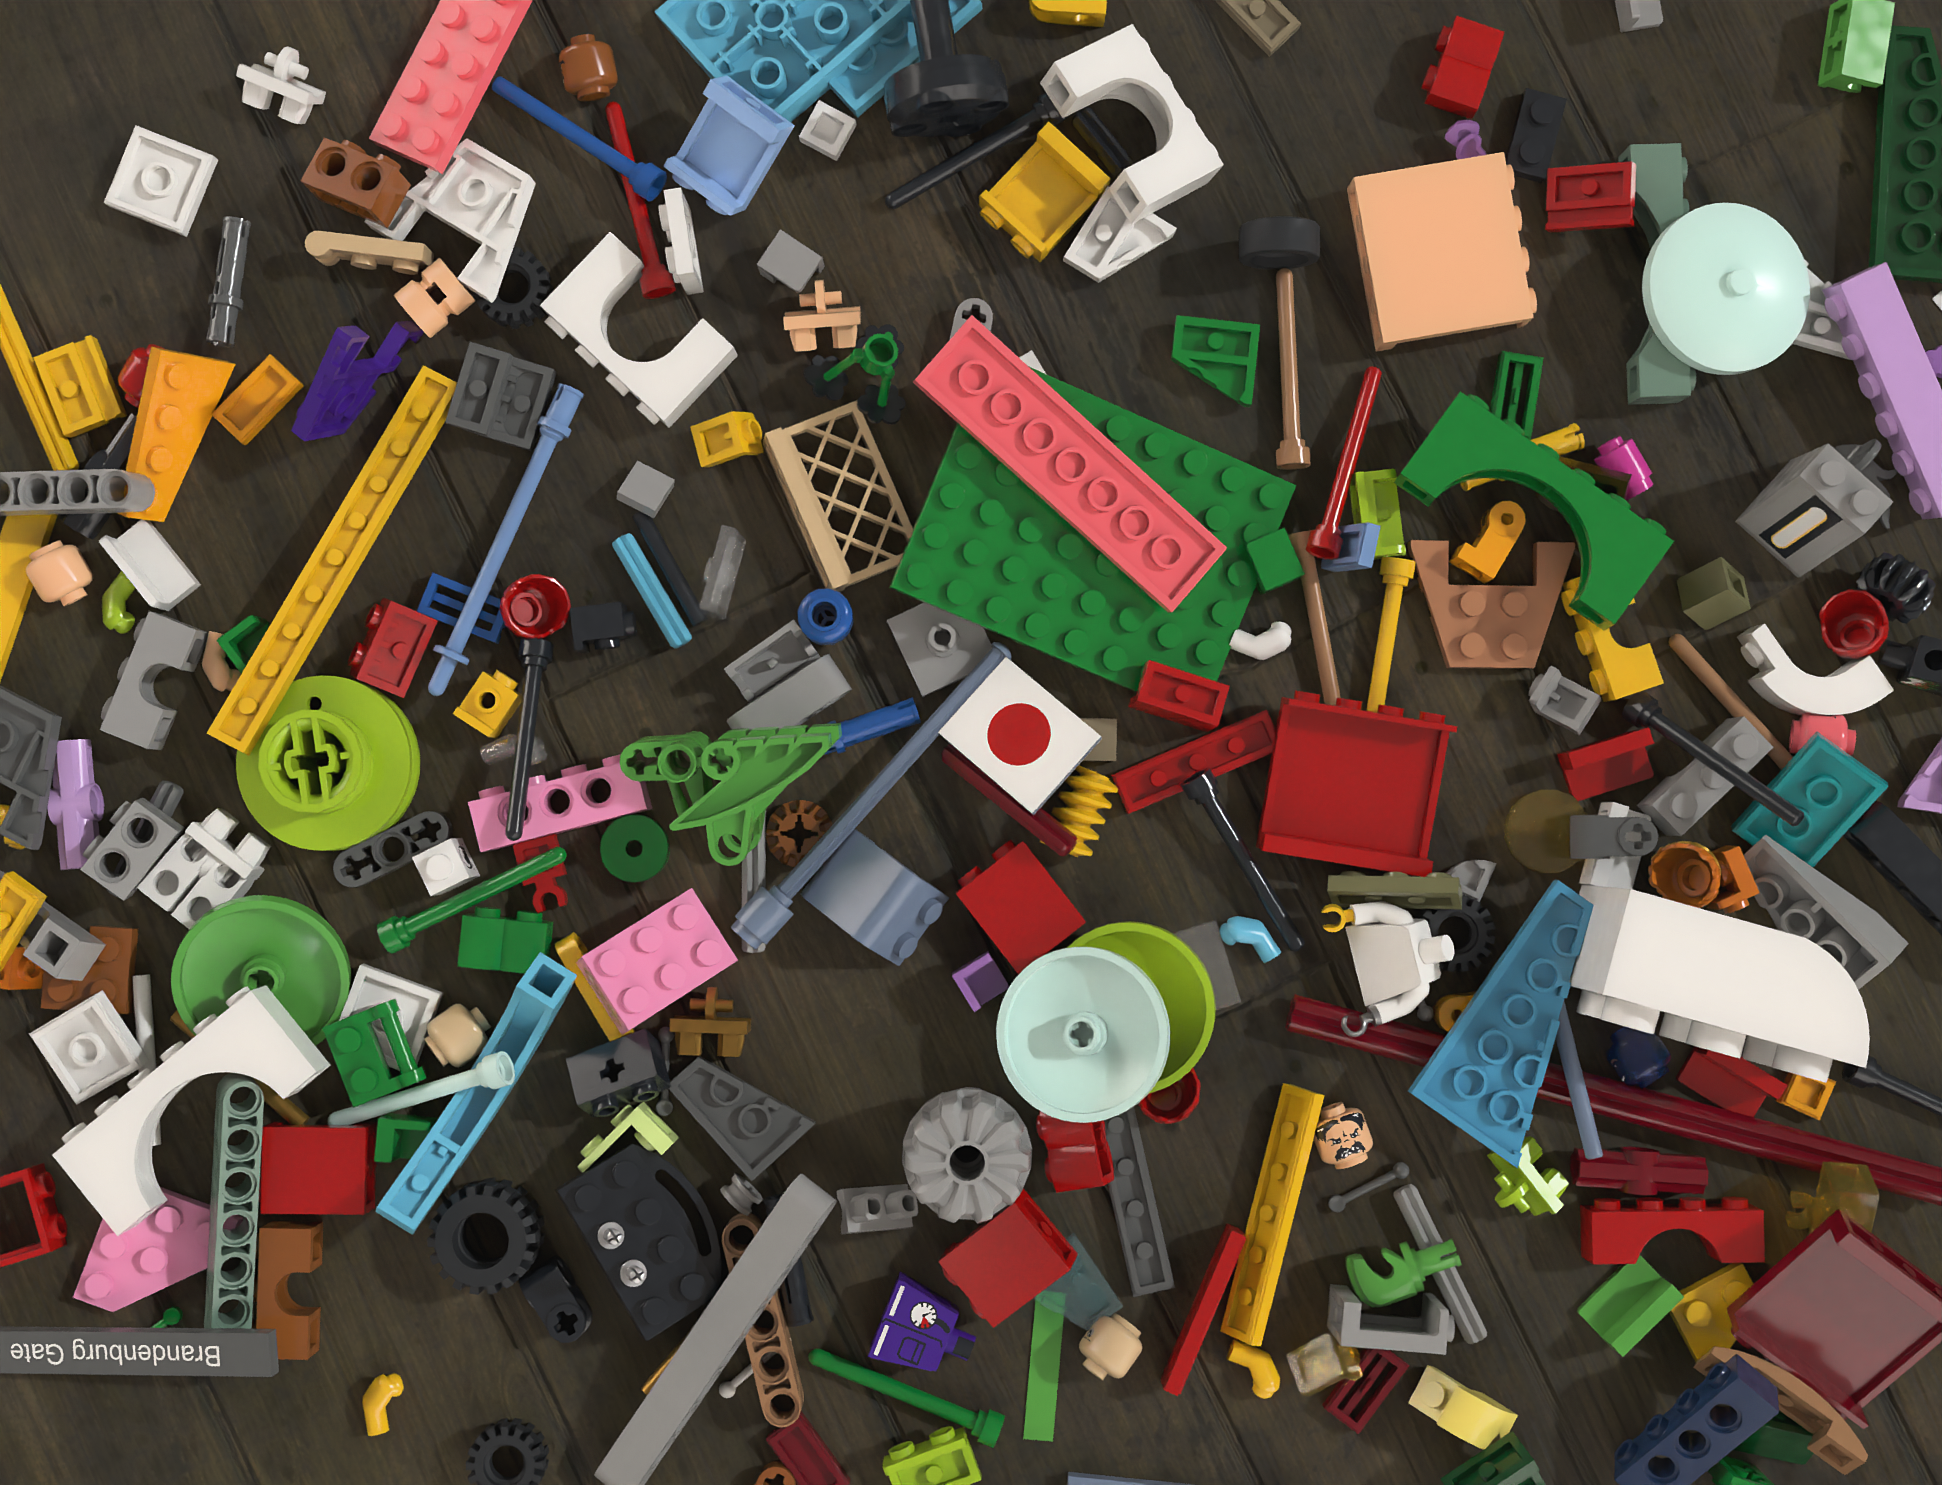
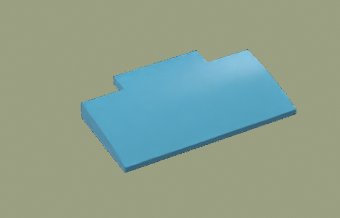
M667 0L654 11L659 20L710 79L727 75L789 122L795 120L829 89L858 118L885 94L884 84L890 76L909 65L920 62L910 0ZM949 0L954 34L983 9L980 0Z

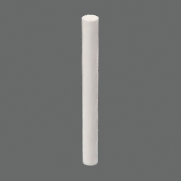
M150 974L132 976L136 1041L150 1061L138 1069L140 1073L149 1068L153 1072L156 1069L151 979ZM160 1119L155 1130L152 1146L161 1145Z

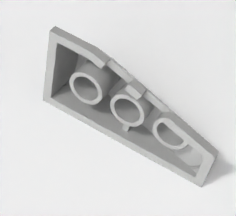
M1765 835L1744 854V858L1760 894L1754 897L1760 907L1767 909L1778 928L1777 930L1807 938L1826 950L1848 972L1858 990L1889 966L1909 944L1876 911L1769 836Z

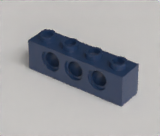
M1738 1354L1734 1355L1725 1364L1723 1362L1716 1364L1707 1374L1706 1380L1694 1390L1692 1388L1686 1389L1678 1397L1675 1405L1664 1415H1655L1647 1423L1640 1435L1634 1440H1625L1617 1448L1614 1454V1480L1619 1485L1692 1484L1779 1413L1777 1387ZM1726 1404L1729 1405V1407H1718L1716 1405ZM1686 1430H1695L1698 1432L1690 1433L1686 1432ZM1662 1455V1456H1666V1458H1660V1457H1656V1456Z

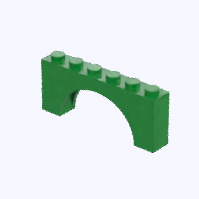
M1460 391L1394 483L1427 507L1449 488L1474 479H1503L1516 482L1536 491L1550 501L1564 516L1575 535L1581 558L1580 580L1569 607L1603 631L1615 625L1674 540L1665 535L1666 529L1661 524L1649 518L1642 519L1632 512L1630 504L1625 499L1614 493L1606 494L1594 485L1595 480L1588 473L1578 468L1572 470L1559 461V454L1551 447L1541 443L1536 445L1526 438L1524 430L1518 424L1509 419L1501 420L1489 412V406L1481 398L1472 394L1466 396Z

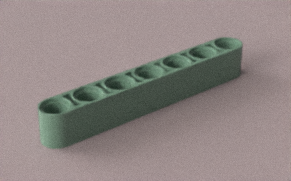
M230 1072L225 1075L218 1083L216 1090L204 1328H252L264 1096L253 1077L240 1073ZM243 1086L251 1089L250 1095L245 1101L237 1104L230 1102V1096L235 1089ZM243 1129L248 1131L246 1140L240 1145L233 1146L227 1144L229 1136L236 1130ZM233 1173H246L245 1180L239 1186L233 1188L225 1186L226 1180ZM230 1216H244L242 1223L235 1229L228 1230L223 1228L224 1222ZM232 1257L241 1258L240 1264L234 1270H221L222 1264L227 1259ZM227 1300H239L237 1307L231 1312H218L220 1306Z

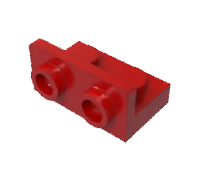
M383 597L380 605L374 603L367 615L365 627H368L369 630L363 643L357 642L351 651L348 659V666L352 667L350 675L360 681L404 698L438 620Z

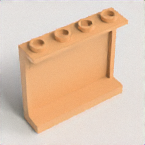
M1504 152L1357 176L1352 179L1347 192L1376 352L1392 349L1397 343L1510 324H1517V328L1524 327L1534 318L1533 313L1537 310L1536 294L1533 288H1528L1526 272L1529 271V255L1526 247H1521L1518 233L1522 228V216L1520 208L1513 205L1511 190L1514 189L1515 185L1514 172L1510 164L1506 165Z

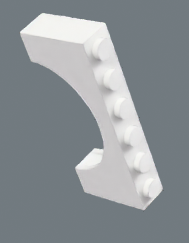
M266 985L253 990L246 986L236 992L226 1001L229 1008L219 1017L212 1014L193 1028L196 1034L194 1038L186 1044L179 1041L167 1049L160 1056L163 1063L153 1072L149 1068L140 1072L127 1083L131 1089L120 1099L115 1095L105 1101L94 1111L98 1116L88 1126L84 1122L80 1123L61 1138L65 1145L52 1156L117 1236L136 1227L168 1200L163 1194L154 1173L152 1145L155 1130L163 1111L184 1086L205 1074L217 1072L240 1073L262 1081L275 1090L282 1099L298 1093L331 1066Z

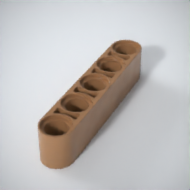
M742 1213L734 1215L723 1231L722 1245L729 1274L749 1245H743L734 1240L732 1229L738 1225H745L752 1230L755 1237L763 1225L761 1220L752 1213L748 1216ZM778 1288L764 1309L773 1315L774 1324L770 1327L762 1328L755 1323L746 1335L745 1340L763 1414L771 1425L787 1427L799 1418L804 1402V1392ZM767 1352L779 1353L783 1357L785 1364L779 1369L768 1368L764 1364L762 1356ZM778 1394L789 1395L793 1399L795 1406L788 1411L779 1410L774 1406L772 1398Z

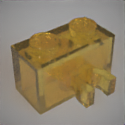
M1823 1161L1815 1198L1804 1192H1790L1789 1199L1792 1207L1804 1208V1210L1801 1212H1786L1785 1219L1788 1227L1792 1229H1805L1809 1227L1808 1233L1810 1234L1839 1208L1872 1233L1880 1194L1868 1166Z

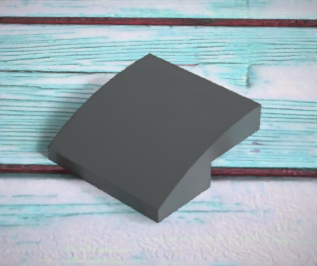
M470 342L445 423L533 452L540 429L537 423L540 416L545 414L557 372L552 368L515 358L510 353Z

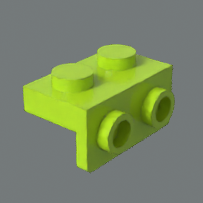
M953 1426L940 1428L929 1435L930 1440L913 1445L912 1441L900 1443L889 1449V1455L884 1456L883 1460L884 1473L886 1476H889L892 1485H970L982 1480L981 1472L964 1427L956 1430L953 1429Z

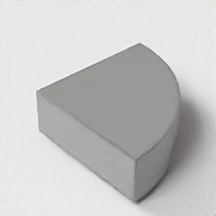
M1468 860L1456 864L1446 874L1452 877H1459L1463 896L1480 902L1496 863L1486 860Z

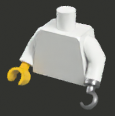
M1386 901L1353 904L1347 910H1343L1336 904H1328L1321 911L1322 913L1335 911L1341 916L1337 924L1323 925V928L1328 932L1340 931L1346 922L1352 923V925L1345 928L1364 1004L1367 1006V1013L1359 1016L1361 1027L1357 1032H1353L1347 1027L1348 1016L1342 1018L1341 1027L1348 1036H1361L1366 1031L1369 1023L1376 1027L1411 1013L1429 994V983L1440 978L1439 962L1450 961L1454 957V945L1448 935L1432 937L1429 924L1425 919H1413L1408 911Z

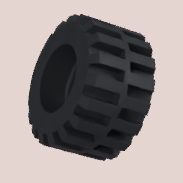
M485 1178L481 1182L476 1180L449 1196L436 1210L438 1214L431 1219L429 1229L433 1230V1234L427 1238L428 1247H434L435 1253L430 1256L432 1264L435 1265L440 1262L443 1270L438 1274L443 1280L449 1276L455 1280L452 1287L461 1290L467 1286L470 1287L469 1294L479 1295L483 1290H487L488 1294L497 1293L502 1287L507 1289L513 1285L537 1260L541 1253L539 1247L544 1243L545 1233H541V1227L545 1225L543 1215L537 1216L535 1210L539 1205L535 1199L531 1202L527 1200L525 1195L528 1191L522 1186L516 1190L511 1187L513 1182L506 1179L500 1183L495 1182V1178ZM488 1213L497 1217L504 1224L508 1232L509 1245L507 1252L502 1257H484L471 1248L466 1238V1223L472 1214Z

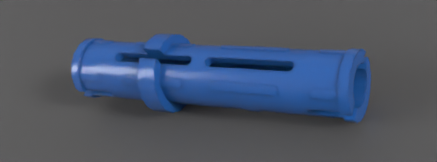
M913 697L897 704L839 722L841 723L842 736L825 754L835 751L840 754L846 752L845 748L921 723ZM835 720L827 722V724L836 723Z

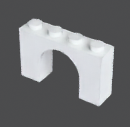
M1133 24L1055 61L1040 82L1062 118L1099 100L1118 99L1138 108L1150 121L1156 135V153L1124 169L1109 188L1131 224L1206 185L1224 165L1218 156L1216 148L1208 141L1198 126L1194 114L1185 106L1174 89L1170 77L1163 72L1150 52L1148 43L1139 35Z
M609 232L540 305L549 316L544 322L561 339H564L569 334L579 344L575 351L591 367L594 368L600 363L610 373L605 379L622 396H625L630 391L641 402L636 408L653 425L661 420L670 428L738 355L734 347L703 318L671 352L660 359L650 362H636L625 359L614 352L610 347L607 337L609 314L618 300L642 276L641 270L644 268V265L632 251Z

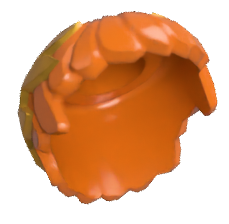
M1691 841L1674 842L1660 847L1651 858V865L1648 868L1650 875L1649 883L1657 889L1662 898L1697 908L1706 906L1716 898L1721 882V868L1715 855L1705 846Z

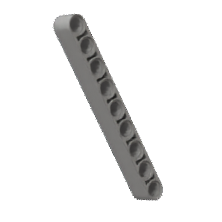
M800 1174L784 1192L596 1470L594 1476L603 1484L645 1485L832 1211L837 1200L805 1175Z

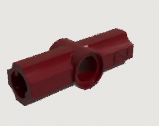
M1624 1146L1620 1147V1150L1602 1149V1157L1590 1160L1585 1157L1583 1147H1574L1573 1154L1570 1157V1173L1572 1184L1575 1186L1616 1188L1620 1192L1629 1194L1657 1195L1658 1191L1680 1194H1704L1705 1187L1708 1185L1709 1170L1706 1165V1158L1699 1155L1660 1153L1659 1150Z

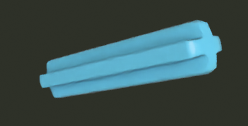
M630 533L617 538L612 543V546L670 646L676 649L685 645L692 639V635L636 539Z

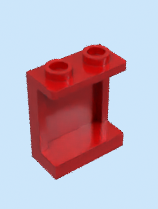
M1010 839L991 854L995 862L988 868L981 871L978 866H975L958 880L962 888L956 892V895L1019 975L1029 964L1048 953L1085 924L1086 921L1025 842L1021 841L1015 845Z
M273 1122L263 1126L262 1164L258 1201L261 1202L260 1214L364 1215L374 1209L376 1189V1162H374L377 1122H359L353 1126L284 1125L283 1122Z
M1023 1188L1012 1206L1007 1205L993 1215L991 1220L984 1222L957 1244L953 1242L949 1245L938 1262L942 1266V1271L951 1284L959 1286L969 1298L973 1311L980 1318L986 1319L994 1328L1069 1272L1078 1253Z

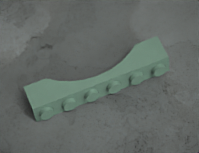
M1681 143L1632 144L1618 157V162L1632 161L1636 164L1635 207H1633V214L1646 234L1650 249L1670 224L1689 213V202L1687 199H1683V183L1687 178L1688 164L1687 159L1682 157ZM1649 324L1639 347L1626 363L1628 405L1679 403L1691 396V391L1695 388V368L1683 363L1670 353Z

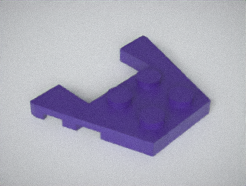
M412 320L395 322L373 358L355 360L370 336L356 325L338 327L334 332L307 396L297 410V418L291 431L303 441L344 434L377 393L372 386L380 374L393 372L402 361L397 355L408 339L416 343L424 331Z

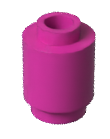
M1619 435L1597 448L1601 454L1594 459L1597 466L1632 474L1625 500L1637 496L1653 485L1649 477L1652 472L1632 438L1623 441Z

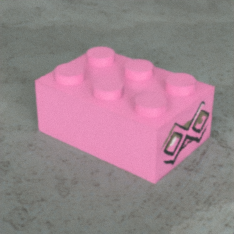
M691 888L583 955L576 964L619 1032L623 1035L738 961V959Z

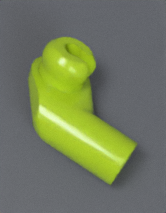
M122 570L102 596L103 623L109 630L114 628L118 633L125 634L131 630L135 623L134 616L126 612V600L135 590V587Z

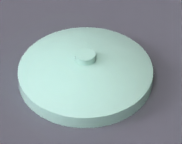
M1714 203L1685 214L1661 233L1646 260L1642 280V294L1650 325L1656 336L1670 353L1683 363L1697 370L1716 375H1734L1766 365L1790 347L1806 319L1810 299V284L1807 267L1801 251L1791 235L1775 219L1758 209L1746 205Z
M1064 948L1036 959L1011 983L1003 998L998 1014L996 1027L997 1049L1009 1081L1016 1091L1033 1107L1051 1117L1064 1121L1079 1123L1097 1122L1120 1115L1131 1109L1146 1097L1155 1086L1163 1072L1169 1053L1170 1024L1166 1006L1157 987L1146 973L1132 961L1115 952L1101 948Z

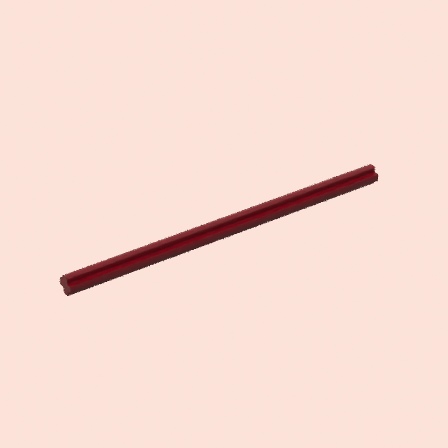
M1294 994L1291 1000L1290 1011L1285 1024V1028L1290 1032L1420 1067H1425L1446 1036L1445 1034L1391 1020L1376 1027L1369 1023L1364 1034L1359 1037H1351L1344 1033L1341 1027L1342 1018L1348 1016L1347 1027L1349 1030L1357 1032L1361 1027L1359 1016L1365 1013ZM1548 1062L1542 1086L1538 1088L1536 1098L1573 1107L1563 1066ZM1582 1071L1593 1113L1942 1206L1941 1167Z

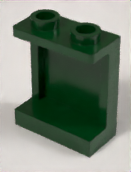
M1513 1431L1440 1478L1444 1485H1546L1538 1472L1540 1469Z

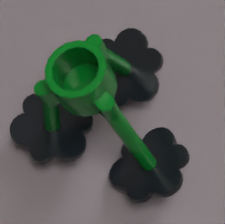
M885 324L879 329L874 325H870L864 331L865 337L858 339L855 349L844 360L840 361L835 356H829L824 359L821 355H816L812 358L811 365L805 368L803 376L805 381L813 386L812 391L814 395L818 398L826 396L831 401H838L844 394L843 387L849 381L843 371L855 363H860L867 373L880 375L882 380L880 387L876 385H868L866 387L865 395L860 396L857 400L858 410L868 414V420L874 424L883 421L886 424L893 425L900 420V411L905 408L906 402L904 398L898 396V389L891 384V380L895 375L894 368L898 364L897 356L904 351V345L900 340H897L898 332L893 325Z

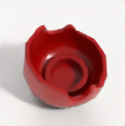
M531 574L519 578L505 589L504 595L500 599L499 610L505 626L517 637L545 638L563 628L567 623L571 608L566 588L556 578L541 574Z
M1848 589L1835 594L1820 610L1819 618L1823 641L1828 649H1831L1834 654L1841 658L1859 659L1879 650L1888 637L1889 622L1884 606L1879 599L1866 590Z
M1194 1068L1172 1085L1148 1093L1138 1103L1142 1113L1157 1123L1165 1124L1180 1122L1189 1117L1199 1103L1201 1088Z

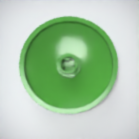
M252 895L229 900L201 916L183 938L175 955L171 972V988L174 1003L183 1022L195 1036L193 1028L212 1014L219 1017L229 1008L226 1001L236 992L246 986L253 990L266 985L316 1046L326 1038L322 1027L340 1020L351 987L349 957L342 940L334 928L309 907L287 898L268 895Z

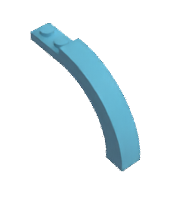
M540 952L516 985L504 1014L471 1068H476L477 1064L482 1062L485 1056L504 1051L509 1055L514 1066V1082L511 1085L498 1089L485 1088L482 1085L456 1092L426 1138L378 1204L375 1212L410 1234H414L453 1175L463 1165L528 1065L569 994L577 977L575 973Z

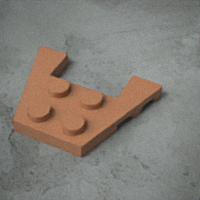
M1410 540L1407 542L1410 558H1413V561L1416 562L1415 567L1419 576L1417 579L1431 613L1430 619L1446 668L1533 669L1535 667L1575 550V542H1536L1533 544V586L1449 585V541Z

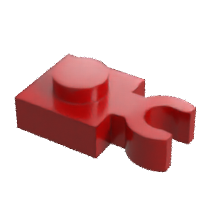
M557 834L512 845L517 865L554 847H560ZM564 862L522 882L523 886L535 883L537 890L533 895V906L538 913L546 911L544 897L549 892L556 895L559 907L568 904L566 891L557 885L555 879L556 877L567 875Z

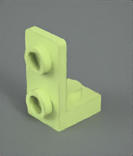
M642 1102L635 1109L628 1104L611 1120L615 1129L605 1139L598 1134L580 1152L585 1159L577 1168L584 1173L631 1125L637 1130L634 1136L638 1142L651 1152L656 1149L661 1155L679 1136L645 1102Z

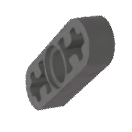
M427 811L420 813L340 853L334 862V875L344 886H365L414 862L412 857L450 839L453 834L452 823L446 815L440 812ZM427 820L441 825V830L436 832L438 838L436 841L432 838H422L413 842L412 838L405 832L408 828H410L411 835L424 831L427 828L425 823ZM390 837H397L404 844V854L395 862L386 859L382 852L384 842ZM414 843L420 848L417 852H415ZM371 847L374 860L382 868L377 871V865L370 864L360 870V879L356 875L348 876L346 869L351 866L349 859L352 857L354 861H363L372 857L371 853L367 851Z

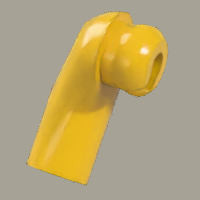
M1234 1339L1229 1347L1227 1360L1249 1368L1253 1378L1252 1390L1254 1394L1263 1399L1270 1398L1279 1389L1280 1376L1270 1354Z
M392 1373L388 1376L382 1374L376 1377L363 1395L362 1405L368 1436H375L389 1431L386 1405L391 1397L400 1396L403 1392V1382L397 1373Z

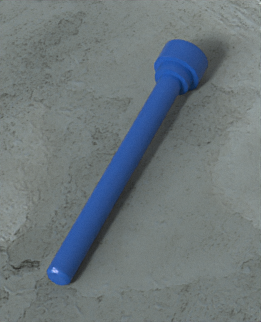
M502 76L494 79L492 90L629 178V184L633 186V191L647 201L654 200L660 194L667 179L665 171L653 163H635Z

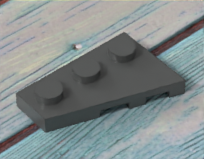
M701 1056L697 1057L670 1082L671 1087L668 1088L751 1181L816 1123L811 1118Z

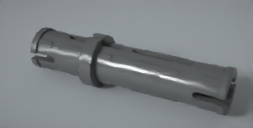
M226 216L223 217L222 237L213 294H209L208 305L211 306V316L206 342L220 347H234L238 311L243 310L244 303L240 296L251 222L248 220L244 221V219Z

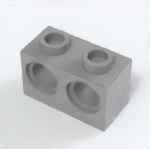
M144 798L135 800L133 804L125 801L111 817L110 822L115 826L106 838L98 835L83 853V856L88 860L80 870L123 901L135 893L138 885L158 864L185 829V827ZM137 818H145L152 823L154 833L150 840H142L135 835L133 825ZM110 852H117L125 858L126 870L123 874H115L107 867L106 859Z

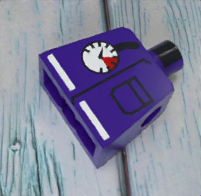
M899 1272L870 1345L868 1357L923 1370L937 1371L944 1352L967 1361L973 1349L976 1336L954 1328L959 1315V1307L907 1274Z

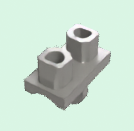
M908 1184L848 1188L836 1191L837 1199L842 1209L841 1234L913 1227L912 1217L918 1214L917 1198L912 1190H908Z

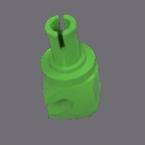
M1452 1238L1416 1252L1414 1248L1410 1249L1407 1241L1401 1242L1399 1247L1402 1256L1387 1248H1382L1381 1254L1393 1267L1392 1273L1388 1276H1381L1372 1270L1361 1254L1356 1253L1346 1256L1345 1266L1355 1294L1360 1301L1373 1308L1396 1303L1424 1291L1422 1282L1426 1281L1425 1276L1462 1265L1457 1253L1440 1258L1443 1255L1457 1251Z

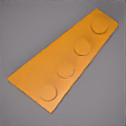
M151 347L126 471L143 474L150 478L154 484L155 497L151 506L145 511L118 514L127 518L165 521L211 420V414L215 411L236 364L224 360ZM128 484L124 488V497L128 493Z

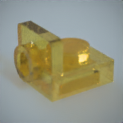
M1327 1332L1286 1355L1300 1394L1310 1397L1344 1378L1356 1381L1363 1377L1358 1364L1360 1363V1355L1357 1348L1340 1346L1332 1333Z

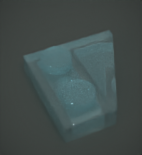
M1073 1233L1066 1238L1078 1253L1071 1270L1035 1296L1034 1299L1039 1301L1042 1306L1066 1316L1074 1324L1089 1331L1101 1317L1111 1316L1120 1310L1123 1305L1076 1234Z

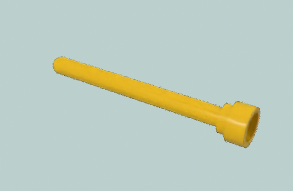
M1382 557L1379 574L1383 575L1382 583L1386 584L1366 711L1377 712L1378 704L1385 705L1403 587H1408L1409 579H1413L1416 562L1395 557Z

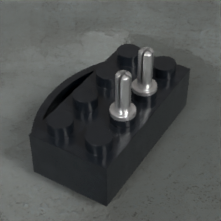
M627 1144L588 1168L584 1173L578 1174L554 1189L644 1340H650L713 1299L721 1284V1254L717 1231L703 1199L688 1179L657 1154L640 1146ZM663 1169L673 1177L695 1204L708 1235L710 1244L708 1255L702 1256L699 1253L696 1237L685 1211L673 1195L655 1179V1173L658 1170Z

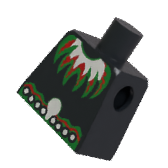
M1920 635L1909 641L1907 645L1886 639L1880 650L1878 664L1899 669L1896 678L1897 683L1942 697V639ZM1924 659L1929 663L1930 669L1925 665Z

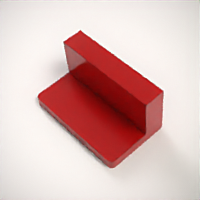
M1148 660L1144 666L1137 694L1130 698L1128 707L1208 732L1219 725L1230 686Z
M1650 728L1635 729L1557 754L1571 799L1573 801H1581L1652 778L1654 773L1645 746L1654 744Z
M1694 1046L1676 1076L1678 1082L1722 1109L1751 1117L1755 1116L1766 1096L1779 1100L1788 1086L1756 1065L1743 1059V1057L1736 1058Z

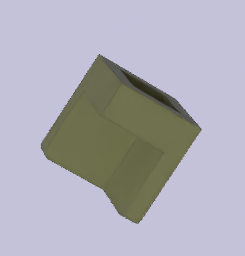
M1722 557L1677 580L1683 612L1704 630H1709L1751 609L1744 576Z

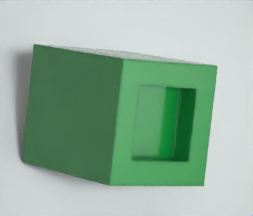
M1285 527L1246 545V550L1258 575L1256 586L1260 595L1305 575Z
M250 615L216 640L241 674L270 626L267 619Z
M388 1113L378 1118L374 1162L392 1163L399 1158L411 1159L439 1117Z

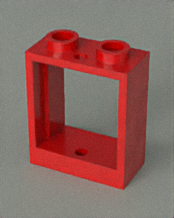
M44 1163L0 1176V1188L17 1182H24L40 1237V1242L1 1253L0 1267L43 1255L67 1245L65 1238L67 1236V1223L64 1216L57 1210L54 1200L55 1182L52 1175L46 1171Z

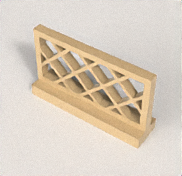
M857 400L783 430L780 427L765 433L762 444L825 588L840 592L850 585L897 567L903 553L896 556L880 549L887 530L890 529L904 535L908 543L913 528L864 415L857 408ZM850 414L852 415L858 429L853 443L830 434L835 420ZM829 423L826 432L817 428ZM808 432L822 438L815 459L798 452L792 437ZM860 437L862 438L866 448H863L858 445ZM826 441L850 450L842 470L819 461ZM854 452L871 459L875 469L870 481L847 472ZM803 462L812 465L809 474L807 473ZM816 467L839 477L831 497L814 489L811 478ZM877 475L882 483V486L874 484ZM843 479L867 488L859 508L836 499ZM871 490L888 497L892 507L886 520L864 511ZM819 500H821V501H823V502H825V503H828V506H827V509H826L825 512H824V510H823V508H822L821 503H820ZM833 506L856 515L848 535L831 528L828 517ZM894 513L899 522V525L891 522ZM860 517L883 526L876 547L853 538ZM836 539L845 542L842 551ZM850 544L873 553L868 567L851 574L844 558ZM877 556L887 559L874 565Z

